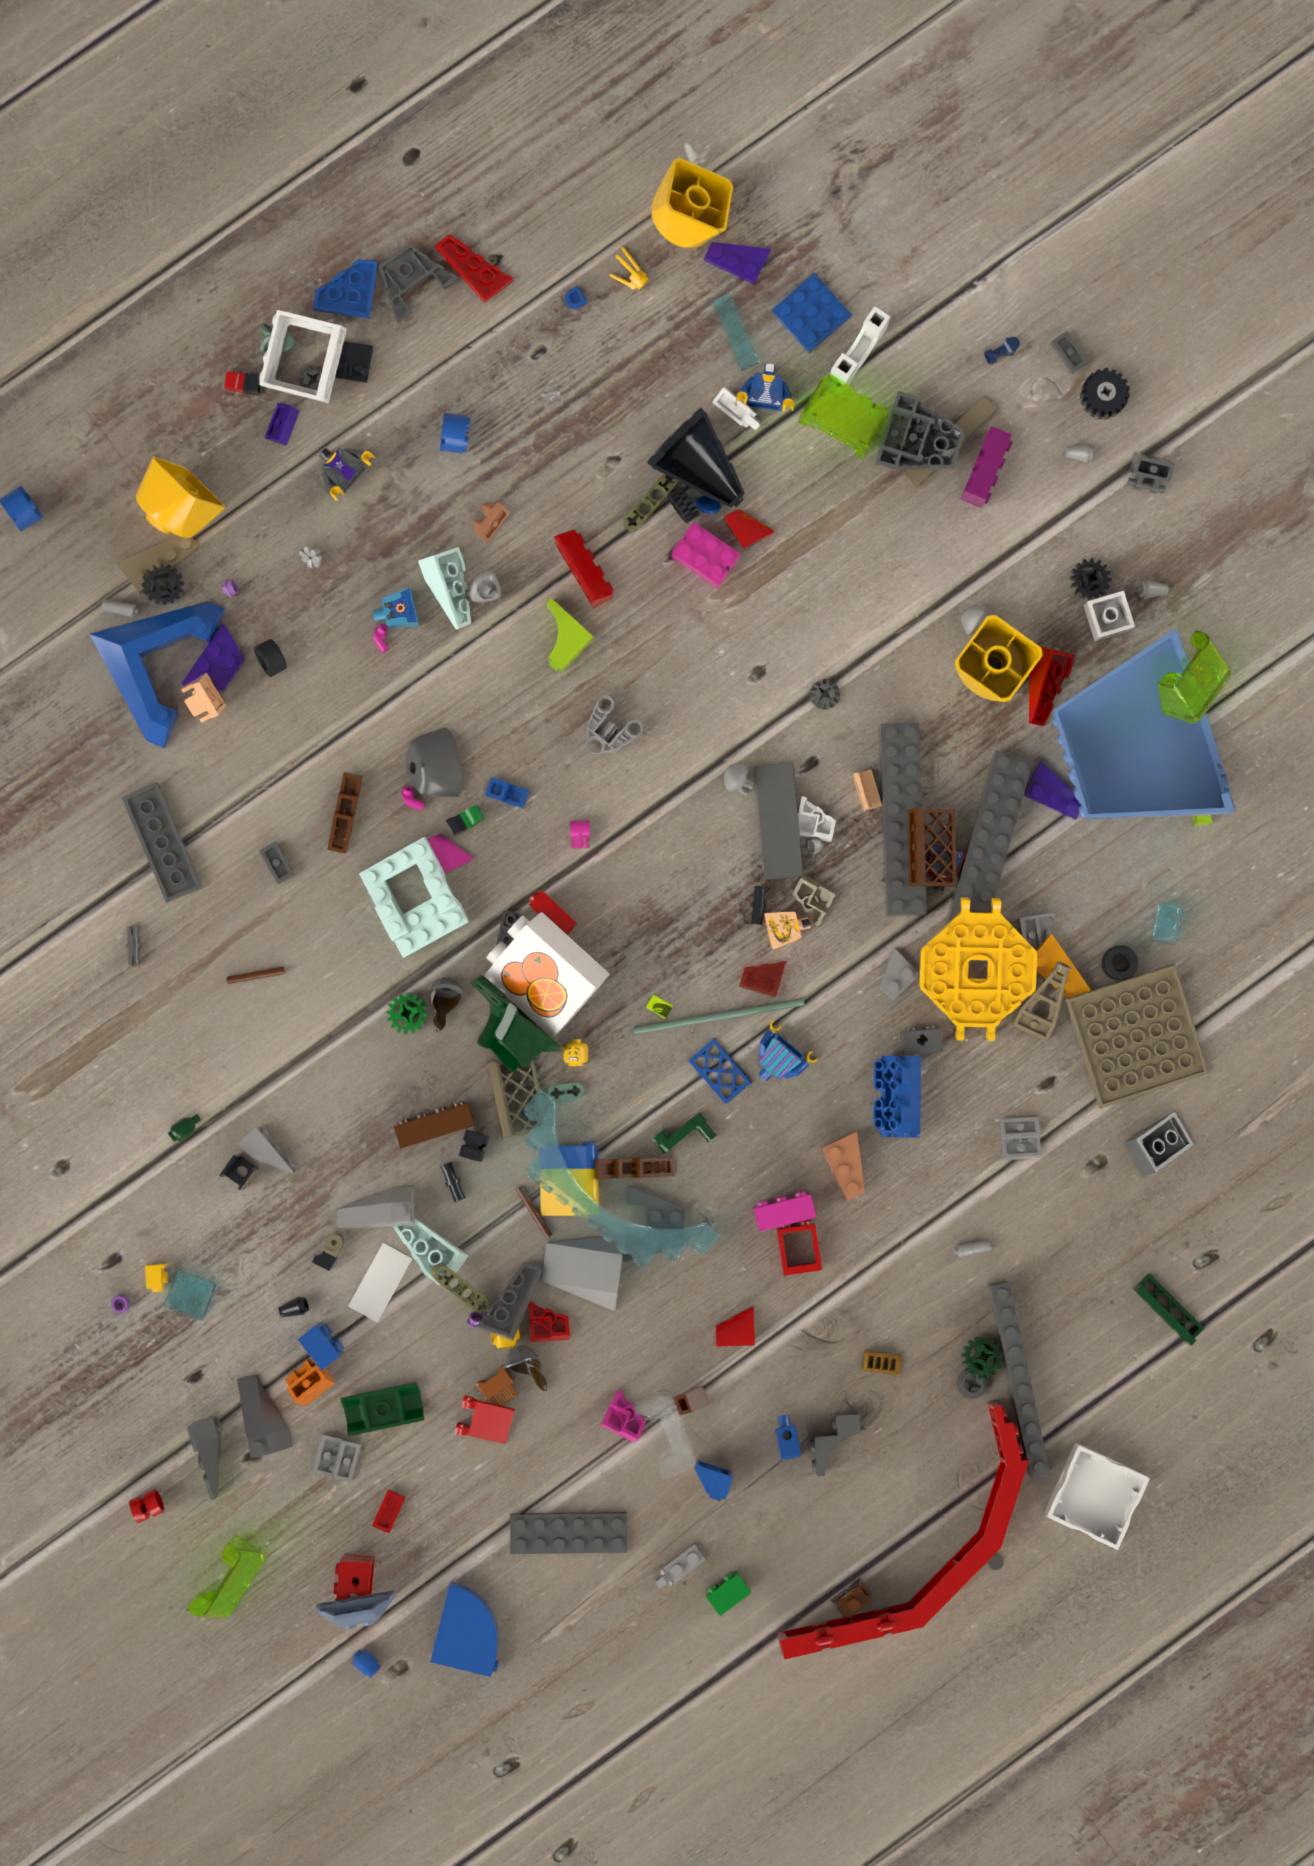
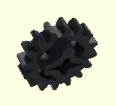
M1091 558L1088 563L1086 559H1083L1082 565L1077 563L1075 565L1077 569H1072L1071 573L1074 576H1071L1069 580L1074 581V583L1070 587H1076L1074 593L1080 592L1081 599L1085 595L1088 600H1091L1092 596L1097 599L1099 598V593L1103 596L1106 593L1104 589L1108 590L1110 588V585L1107 583L1111 582L1112 578L1107 576L1111 571H1105L1107 565L1101 566V560L1094 563V559ZM1087 567H1092V569L1089 571L1082 570ZM1092 573H1094L1093 576H1092V577H1093V578H1092L1093 581H1092V583H1090V584L1088 585V583H1089V578H1088V577L1091 576ZM1093 587L1099 588L1096 591H1089Z
M160 563L159 568L152 565V571L146 570L149 575L142 577L146 581L142 583V587L147 588L143 591L144 594L149 595L148 599L150 601L155 598L157 605L160 601H162L163 605H166L168 600L174 603L173 598L179 599L178 592L184 591L180 587L185 585L184 581L180 580L183 576L181 573L177 574L178 569L176 567L171 570L170 564L164 567L163 563ZM174 578H175V588L172 587V582L174 581ZM153 580V581H154V586L152 587V590H151V581ZM158 580L163 583L166 582L168 588L166 586L164 587L163 585L160 586Z

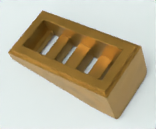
M864 1350L861 1370L900 1375L902 1356ZM870 1356H873L872 1367L869 1366ZM877 1357H881L880 1368H876ZM885 1358H889L887 1369H884ZM892 1359H896L895 1370H891Z

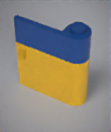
M583 1141V1145L540 1146L541 1216L599 1215V1179H595V1159H598V1145H594V1141Z

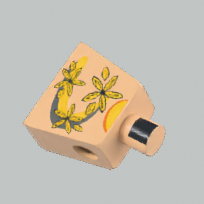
M796 912L764 914L772 950L801 939L800 931L811 928L809 918L797 919Z

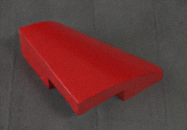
M741 509L735 510L723 518L743 550L774 533L771 528Z
M529 1302L531 1342L569 1340L568 1316L556 1314L551 1309H544L536 1306L533 1302Z
M750 1307L715 1326L716 1347L755 1346L754 1307Z

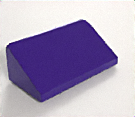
M277 403L264 438L286 446L299 415V410L291 405Z

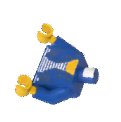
M765 364L763 373L756 372L754 377H750L741 387L740 392L737 393L735 403L739 400L743 401V406L747 404L750 407L785 411L786 407H790L794 411V401L792 400L789 387L786 382L782 381V376L775 375L776 366L773 364Z

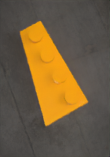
M1050 933L1036 949L1037 973L1045 979L1054 969L1056 962L1060 961L1071 967L1066 977L1063 991L1065 998L1091 991L1055 937ZM1050 983V985H1052L1056 990H1058V986Z

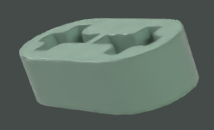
M576 1082L553 1085L548 1090V1097L553 1102L577 1100L584 1094L583 1086ZM574 1085L581 1089L577 1097H574L573 1093L567 1094V1090H572ZM554 1088H558V1091L565 1090V1094L559 1095V1099L551 1096Z

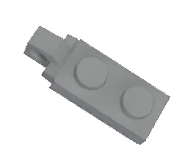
M692 1544L663 1566V1569L660 1571L662 1575L655 1580V1583L659 1588L667 1583L671 1586L703 1563L706 1558L697 1546Z

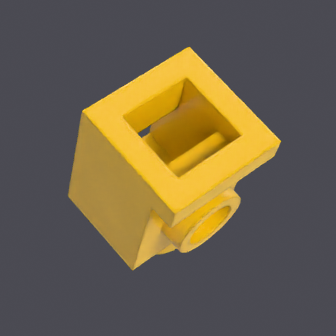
M168 1263L145 1266L147 1289H152V1292L164 1291L165 1283H168V1273L164 1268L168 1267Z

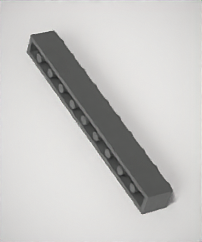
M1007 1281L989 1284L987 1286L1001 1351H1003L1002 1356L1024 1456L1029 1459L1027 1465L1028 1476L1033 1479L1051 1475L1010 1284Z

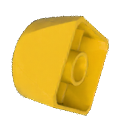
M682 158L675 159L663 178L652 202L651 216L656 228L668 241L680 247L696 248L705 244L726 230L733 184L729 179Z
M154 456L136 493L137 503L147 513L146 519L155 528L163 533L169 534L172 532L183 538L193 537L225 509V505L188 469Z
M990 615L986 617L957 657L955 667L963 683L976 695L992 701L1006 702L1012 699L1040 660L1042 649L998 616ZM990 657L997 658L1001 663V669L992 668L988 664L987 659Z

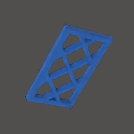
M712 1038L705 1047L688 1060L725 1104L752 1083L715 1038ZM715 1044L720 1050V1056L708 1055L709 1047ZM705 1057L704 1069L696 1065L694 1062L696 1058ZM708 1057L719 1058V1070L707 1069ZM722 1059H727L733 1065V1071L721 1070ZM707 1072H718V1084H713L709 1080ZM721 1073L733 1074L732 1085L720 1084ZM735 1074H740L746 1082L742 1086L735 1085ZM720 1087L732 1088L731 1095L727 1099L721 1094Z

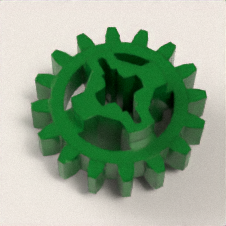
M407 993L406 997L403 994H399L400 999L392 998L395 1002L394 1004L388 1003L391 1010L386 1011V1013L390 1014L391 1017L387 1018V1021L393 1022L390 1026L391 1028L398 1027L396 1032L399 1033L403 1029L404 1034H407L408 1030L414 1034V1028L421 1030L420 1024H426L423 1017L428 1016L427 1013H424L427 1006L421 1005L424 1002L423 999L417 1001L418 995L415 994L411 998L410 993ZM407 1001L414 1002L417 1007H410ZM400 1003L401 1008L398 1013H395V1009ZM405 1008L412 1011L409 1019L402 1015L405 1013ZM420 1013L418 1021L414 1024L415 1016ZM397 1021H405L407 1027L400 1025Z

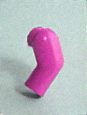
M385 624L378 625L373 635V641L382 654L390 649L384 641L388 631V627Z
M405 786L401 792L405 805L422 811L425 802L415 798L411 786Z

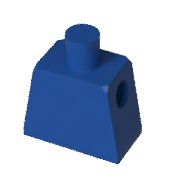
M789 1414L777 1416L779 1428L775 1430L781 1461L801 1457L796 1427L790 1424ZM789 1432L791 1439L785 1440L783 1433Z

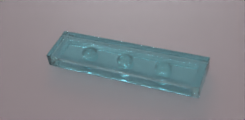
M727 294L713 300V306L741 371L758 365L759 361L731 295Z

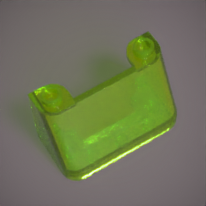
M1198 630L1190 638L1191 646L1197 650V653L1182 674L1170 672L1165 674L1158 682L1162 713L1188 723H1196L1202 719L1231 677L1230 667L1208 634Z
M235 1534L221 1554L222 1561L231 1568L217 1591L212 1589L206 1595L198 1593L186 1611L197 1617L228 1618L264 1562L263 1552Z

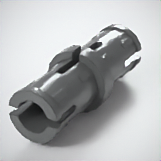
M127 926L128 943L126 948H128V965L141 964L140 926Z

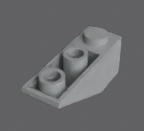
M256 1127L238 1142L251 1158L289 1173L296 1171L293 1168L295 1164L289 1157L285 1159L281 1154L283 1151L276 1142L273 1144L269 1140L270 1135L264 1128Z

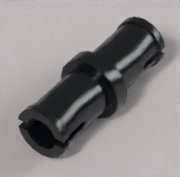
M754 886L753 903H751V907H753L751 924L763 925L767 887Z
M452 1162L440 1166L446 1179V1187H449L454 1202L465 1199L466 1197L459 1183L461 1180L457 1178Z

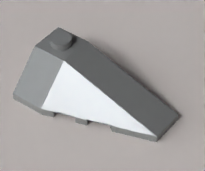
M414 1186L394 1187L337 1209V1228L414 1225Z

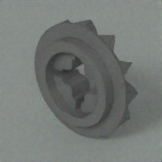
M315 365L308 366L302 370L299 376V385L318 390L319 384L314 382L310 384L309 376H318L317 380L320 382L323 368Z
M821 679L811 687V702L819 709H831L840 699V689L833 681ZM830 688L831 690L828 694L830 696V699L824 697L821 700H819L822 695L820 691H826Z
M963 1370L957 1379L959 1392L969 1399L981 1397L988 1387V1380L985 1375H983L982 1379H978V1374H976L975 1382L979 1387L972 1386L969 1390V1384L965 1379L972 1380L974 1376H971V1370Z

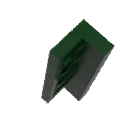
M1150 1273L1133 1288L1188 1345L1192 1346L1197 1341L1195 1338L1205 1328ZM1149 1279L1154 1283L1155 1292H1148L1143 1287ZM1158 1295H1166L1168 1297V1306H1162L1158 1302ZM1172 1309H1180L1182 1311V1320H1176L1172 1316ZM1185 1323H1194L1198 1328L1191 1335L1185 1329Z

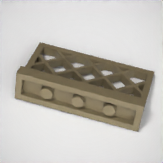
M534 1060L530 1062V1068L526 1073L519 1068L516 1069L525 1075L519 1084L510 1079L513 1072H510L508 1077L501 1073L500 1065L503 1064L501 1061L487 1063L486 1067L501 1138L505 1139L547 1130L548 1126ZM526 1077L534 1082V1087L531 1091L521 1086ZM508 1081L517 1086L512 1096L506 1093L504 1089ZM519 1088L528 1093L523 1103L514 1098ZM530 1096L538 1101L535 1110L525 1105ZM511 1100L521 1105L516 1115L509 1111L508 1105ZM523 1107L532 1112L527 1122L518 1117ZM534 1115L541 1118L542 1127L535 1128L529 1124ZM516 1118L525 1124L519 1132H513L512 1124Z

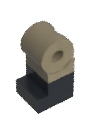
M339 1234L328 1236L322 1255H315L312 1263L330 1271L343 1247L344 1240Z

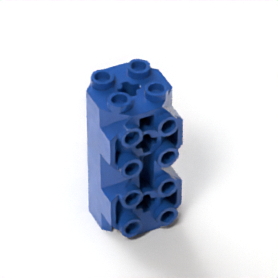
M881 1056V1059L876 1060L874 1064V1087L881 1092V1097L874 1101V1127L880 1130L881 1137H892L893 1134V1137L907 1138L908 1134L909 1138H920L921 1056Z

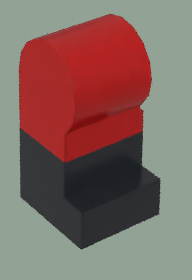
M226 372L224 388L229 391L259 396L261 387L259 385V374Z

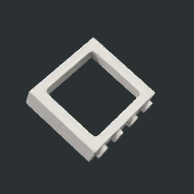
M277 310L272 320L273 329L268 341V350L263 357L264 366L259 374V385L329 404L347 328ZM289 325L331 335L318 390L276 380V373Z

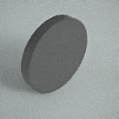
M995 1554L988 1561L991 1569L999 1570L1003 1566V1559Z

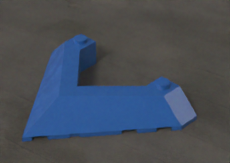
M206 601L90 634L146 741L165 748L180 713L161 704L143 656L190 637H195L209 643L225 611L224 608Z

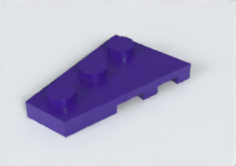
M1039 761L1023 796L1076 820L1080 813L1079 806H1082V804L1076 799L1074 792Z

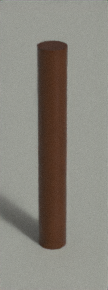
M283 966L227 976V983L232 984L285 974V969Z
M523 1186L515 1189L545 1238L552 1235L551 1231Z

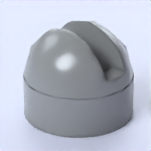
M813 838L807 841V849L810 854H817L822 851L824 845L821 844L822 841L820 839Z

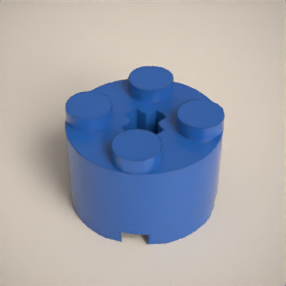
M444 413L440 451L459 454L467 451L468 436H465V434L469 433L471 418H467L466 415Z
M22 485L0 499L1 505L21 532L44 517Z

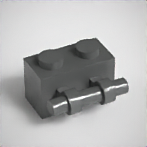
M1134 452L1129 471L1137 475V478H1128L1127 485L1133 486L1134 489L1138 490L1142 488L1150 490L1151 493L1156 494L1159 492L1164 494L1166 486L1160 485V481L1170 483L1175 464L1171 460ZM1144 477L1154 479L1152 483L1143 481Z

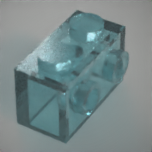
M1159 902L1153 933L1154 942L1177 945V941H1181L1183 929H1180L1181 922H1185L1186 911L1183 910V905Z

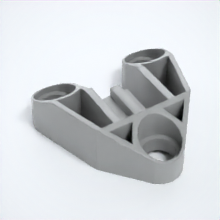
M603 695L597 700L587 724V748L593 755L616 753L634 742L643 733V724L639 720L629 721L610 743H607V741L618 729L614 723L609 721L599 734L596 733L614 709V701L608 695ZM608 699L611 702V706L609 709H602L600 702ZM638 724L640 726L639 733H631L629 730L630 725ZM596 740L601 743V748L598 751H593L590 748L592 741Z

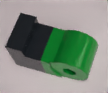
M475 805L447 819L446 822L456 837L483 821L485 817L479 806Z

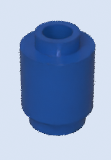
M359 1649L352 1656L354 1660L352 1664L363 1675H368L370 1678L381 1667L378 1664L379 1661L366 1649L362 1651Z

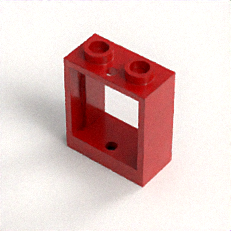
M544 891L540 893L535 892L529 899L531 901L530 907L537 914L542 912L566 935L577 925Z
M806 1220L800 1221L797 1226L788 1224L776 1229L784 1276L822 1270L815 1223ZM811 1230L815 1262L787 1266L783 1234Z

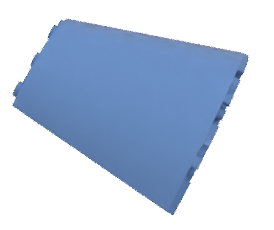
M1177 629L1172 630L1053 710L1055 716L1052 717L1054 727H1058L1060 732L1057 735L1058 741L1063 750H1065L1062 753L1065 763L1071 769L1068 770L1071 782L1073 781L1074 786L1076 785V788L1073 789L1075 797L1082 804V806H1079L1082 818L1109 819L1236 813L1227 776L1193 674L1188 675L1187 672L1192 669Z

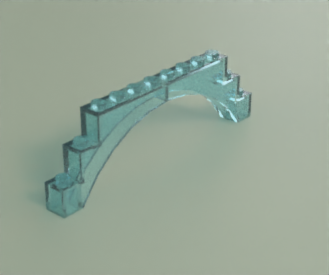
M539 1089L525 1106V1115L532 1121H538L524 1139L526 1145L531 1150L538 1151L525 1168L527 1171L526 1175L533 1181L537 1179L542 1183L541 1187L548 1193L553 1192L558 1196L556 1199L565 1206L568 1204L576 1216L579 1218L584 1217L592 1229L600 1230L603 1233L602 1236L607 1241L615 1242L618 1245V1250L625 1255L627 1253L631 1255L633 1262L638 1266L647 1267L660 1250L667 1260L676 1261L689 1244L696 1254L706 1255L721 1235L707 1223L682 1229H656L636 1225L616 1217L599 1206L578 1185L568 1170L560 1152L555 1131V1101Z

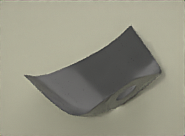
M447 728L423 734L412 740L408 746L406 771L416 790L422 794L459 797L462 785L461 763L456 741ZM421 761L425 762V767L423 768L421 766ZM411 762H414L416 765L415 774L411 772Z

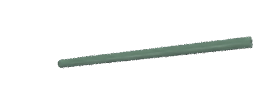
M800 998L633 1027L634 1035L799 1007L804 1006V999Z

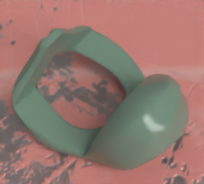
M260 324L261 331L265 334L260 348L261 352L265 354L268 350L266 344L270 340L273 328L267 324ZM289 331L286 332L281 353H288L295 346V338Z

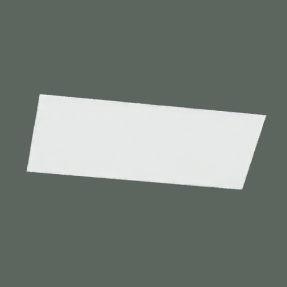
M383 1243L348 1307L378 1323L412 1258Z

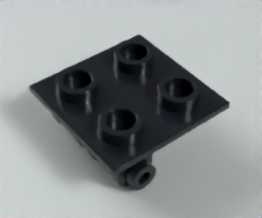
M344 341L335 378L367 383L373 346Z

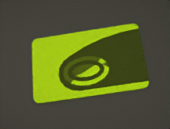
M653 995L646 1008L666 1019L673 1006Z

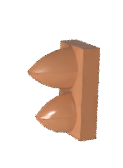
M499 502L496 504H481L486 518L473 521V528L476 534L486 543L491 540L510 514L504 505Z

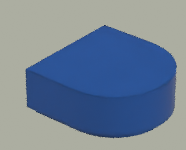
M578 286L569 290L565 295L566 305L570 309H579L588 303Z

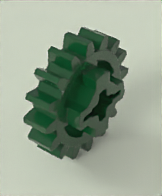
M984 1336L980 1341L979 1337H975V1343L969 1340V1346L963 1347L966 1353L961 1354L965 1358L961 1363L967 1364L968 1367H966L965 1371L971 1370L972 1377L978 1374V1379H982L983 1375L988 1379L990 1378V1373L992 1375L997 1374L995 1369L1000 1370L1002 1368L999 1362H1003L1004 1359L1000 1358L999 1355L1003 1351L997 1350L1000 1346L999 1344L993 1345L994 1339L987 1341L986 1336ZM985 1346L989 1347L992 1351L987 1350ZM975 1347V1353L970 1357L971 1351ZM980 1355L989 1356L985 1360H975ZM994 1358V1363L990 1368V1362ZM973 1364L979 1366L980 1370L975 1368Z

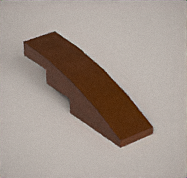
M343 773L327 850L347 853L363 776Z
M674 1157L595 1159V1179L674 1176Z

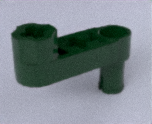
M699 1112L672 1135L666 1129H663L651 1140L665 1154L694 1129L699 1131L707 1143L716 1137L717 1134L713 1132L706 1123L705 1117Z

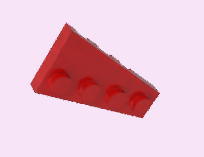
M451 234L435 245V249L484 303L488 302L513 282L514 278L501 272L497 266L485 261L484 257L475 254L468 246Z

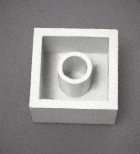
M1124 591L1087 601L1084 605L1095 642L1129 632L1135 628Z

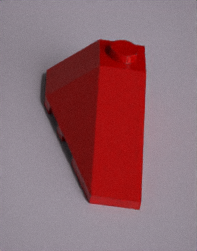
M1040 646L1042 657L1029 674V724L1044 726L1054 707L1053 700L1056 694L1060 695L1062 691L1060 686L1064 678L1068 679L1071 673L1075 654Z

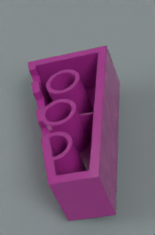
M992 426L990 427L960 500L979 508L984 503H988L991 497V493H989L990 488L995 486L999 477L996 475L998 468L1002 469L1006 460L1003 458L1005 451L1009 452L1013 441H1010L1012 434Z

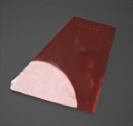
M786 961L745 967L739 987L776 998Z

